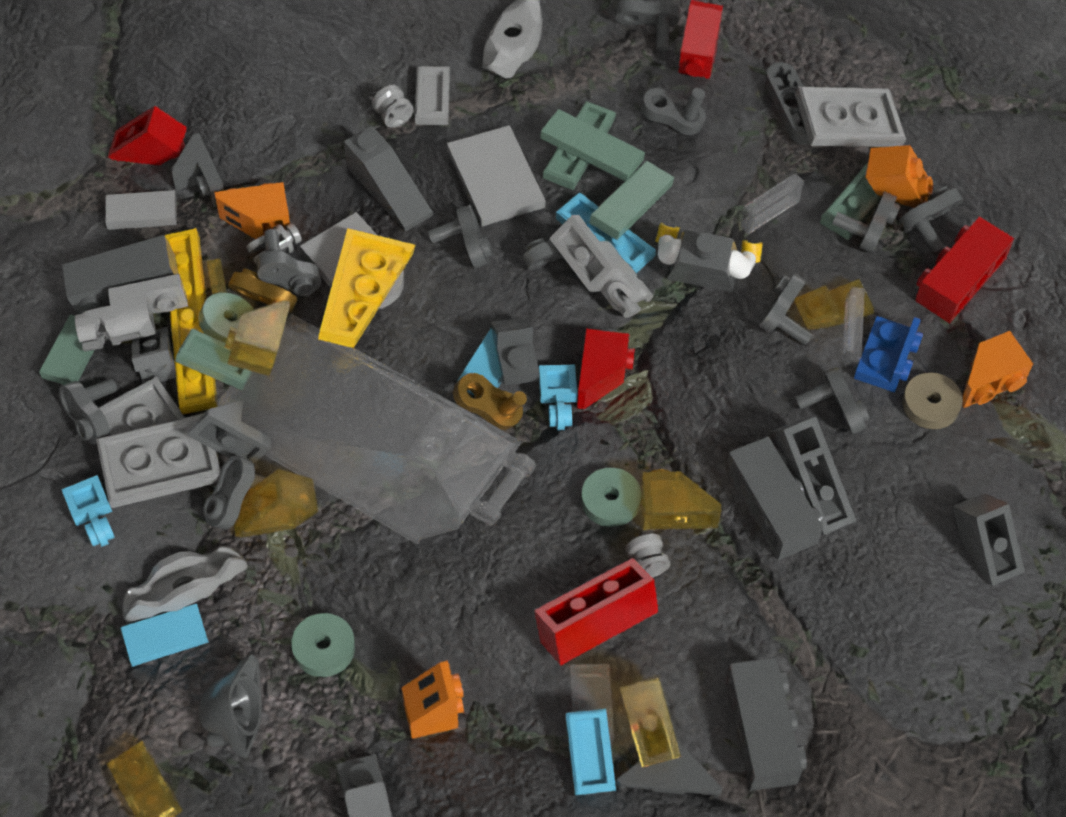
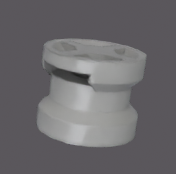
M396 85L382 88L372 100L373 108L377 113L382 114L383 122L390 128L403 125L409 120L414 111L412 104L408 99H404V93Z
M645 534L636 537L625 546L627 557L630 559L634 558L652 578L664 573L671 565L668 556L661 551L663 543L658 534Z

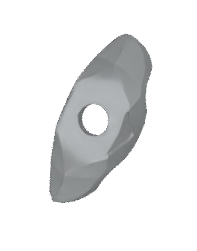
M515 0L505 9L494 24L485 42L482 68L504 78H511L521 64L532 57L539 44L543 20L539 0ZM516 27L522 33L517 37H508L504 34V31L508 28Z
M219 546L212 553L205 555L190 551L170 555L160 560L153 567L145 583L137 587H131L126 591L122 605L123 618L127 624H131L143 618L153 617L160 612L179 611L185 606L210 596L219 585L230 581L235 575L248 568L247 561L238 552L226 546ZM190 581V582H188V583H186V584H184V585H182V586L176 588L179 584H181V583H183V582Z

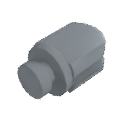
M293 223L285 226V229L280 224L274 226V229L279 234L280 251L287 254L294 252L293 244L296 245L302 242L301 235ZM263 235L246 246L250 254L266 247L265 236ZM266 250L259 253L257 256L253 258L256 265L258 257L266 253Z

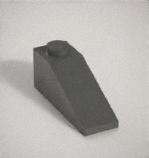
M373 126L344 141L346 167L404 232L433 216L432 210L398 156Z
M817 417L801 419L769 432L770 439L775 448L779 447L783 451L790 473L793 477H798L802 482L805 497L810 506L816 507L820 512L824 523L821 535L856 522Z

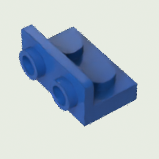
M877 316L856 369L854 379L895 393L899 379L907 381L914 361L907 359L909 352L917 354L924 333L917 331L921 319L914 317L911 327Z

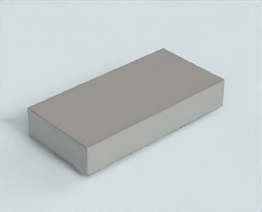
M417 66L415 125H448L450 67Z
M175 190L106 195V226L108 230L177 225V197Z

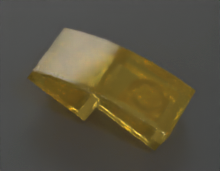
M860 279L828 291L825 285L794 299V304L807 330L844 324L874 313V307Z
M142 741L107 763L116 783L136 817H175L183 811L170 784L162 776L152 754Z

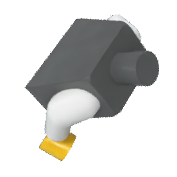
M662 222L659 225L655 239L658 243V257L660 261L667 265L671 264L668 280L732 292L735 278L743 279L747 277L755 263L761 261L762 242L749 243L747 240H743L741 252H739L733 239L707 232L684 230L680 238L677 239L680 228L677 226L675 228L669 227Z

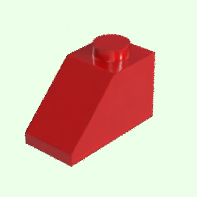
M691 0L678 73L710 79L719 39L723 12L722 5Z
M153 106L115 131L108 157L114 161L160 166L171 158H177L182 153L185 147L183 140L187 127L158 107Z
M586 329L577 409H586L623 384L625 369L633 370L635 348H628V333Z

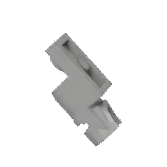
M571 215L549 238L590 292L601 291L611 306L625 318L631 317L642 310L637 304L639 301L650 302L653 298L652 293L643 281L636 277L635 271L622 258L612 243L609 241H599L580 215ZM623 291L627 296L621 295L620 292Z
M175 274L109 288L110 306L95 308L75 315L77 336L79 342H82L83 351L86 352L103 348V344L107 339L114 346L124 341L156 334L153 314L188 307L187 295L180 275Z

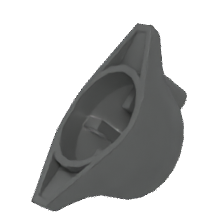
M252 654L246 656L235 669L215 681L204 693L199 705V719L202 726L209 731L207 741L210 747L231 745L236 754L241 757H248L259 730L262 712L259 659Z

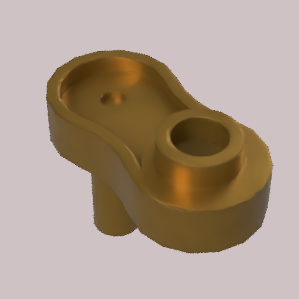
M243 269L242 273L234 272L228 284V287L236 293L267 304L255 331L257 336L268 339L280 311L292 312L298 300L291 292L276 285L263 282L256 272L248 269Z
M469 373L458 380L453 389L454 400L459 407L481 416L493 428L498 430H507L516 425L522 418V406L527 401V397L523 392L517 391L512 394L498 389L483 375L478 373ZM467 390L474 394V398L468 395Z

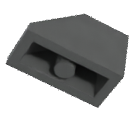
M983 493L953 506L960 539L989 585L994 586L1025 572L1009 503Z

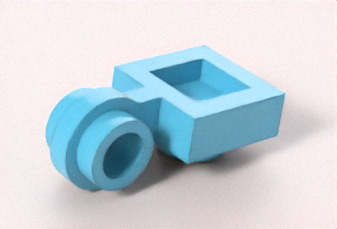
M539 365L540 402L555 403V405H549L548 407L549 427L565 430V426H572L571 404L564 403L577 402L578 392L575 365Z
M96 475L62 489L76 526L91 521V523L84 526L92 545L101 544L102 547L108 545V540L115 538L107 518L99 519L98 517L112 512V509L98 476Z

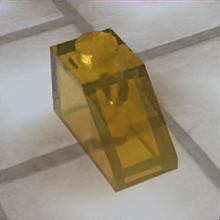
M282 300L242 314L238 329L230 327L224 348L230 349L231 353L227 364L270 376L291 302Z
M277 469L248 490L234 524L235 536L242 538L294 529L318 512L313 479Z
M666 469L643 472L641 482L643 530L718 528L722 511L721 504L682 472H670Z
M659 675L621 685L622 699L642 768L681 757Z

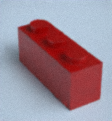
M980 216L970 227L965 225L956 236L953 247L949 248L946 246L941 251L935 262L937 265L932 270L926 268L920 275L916 283L919 290L915 302L950 324L1006 260L1014 238Z
M634 558L534 610L540 643L560 666L659 612L655 581Z

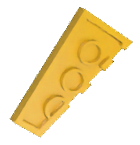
M347 228L318 340L354 348L412 257L415 245Z

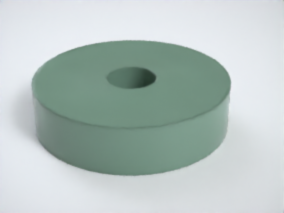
M225 292L216 293L208 297L198 316L199 325L204 334L234 347L246 344L252 337L258 324L257 315L253 307L246 300L235 294Z
M603 468L593 472L585 480L582 487L581 504L587 517L596 524L605 527L622 526L630 522L639 511L641 488L637 480L627 471L619 468ZM613 494L617 499L608 500L605 496Z
M320 613L304 619L297 626L292 636L291 645L294 659L304 672L312 676L329 677L340 673L350 664L355 653V640L351 627L344 619L334 614ZM321 641L330 643L329 647L325 649H320L317 645Z

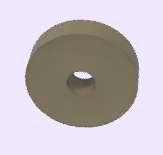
M923 373L915 376L907 384L902 398V406L907 417L918 426L926 429H942L951 425L957 419L963 403L962 393L957 384L950 378L938 373ZM927 399H934L937 403H931Z

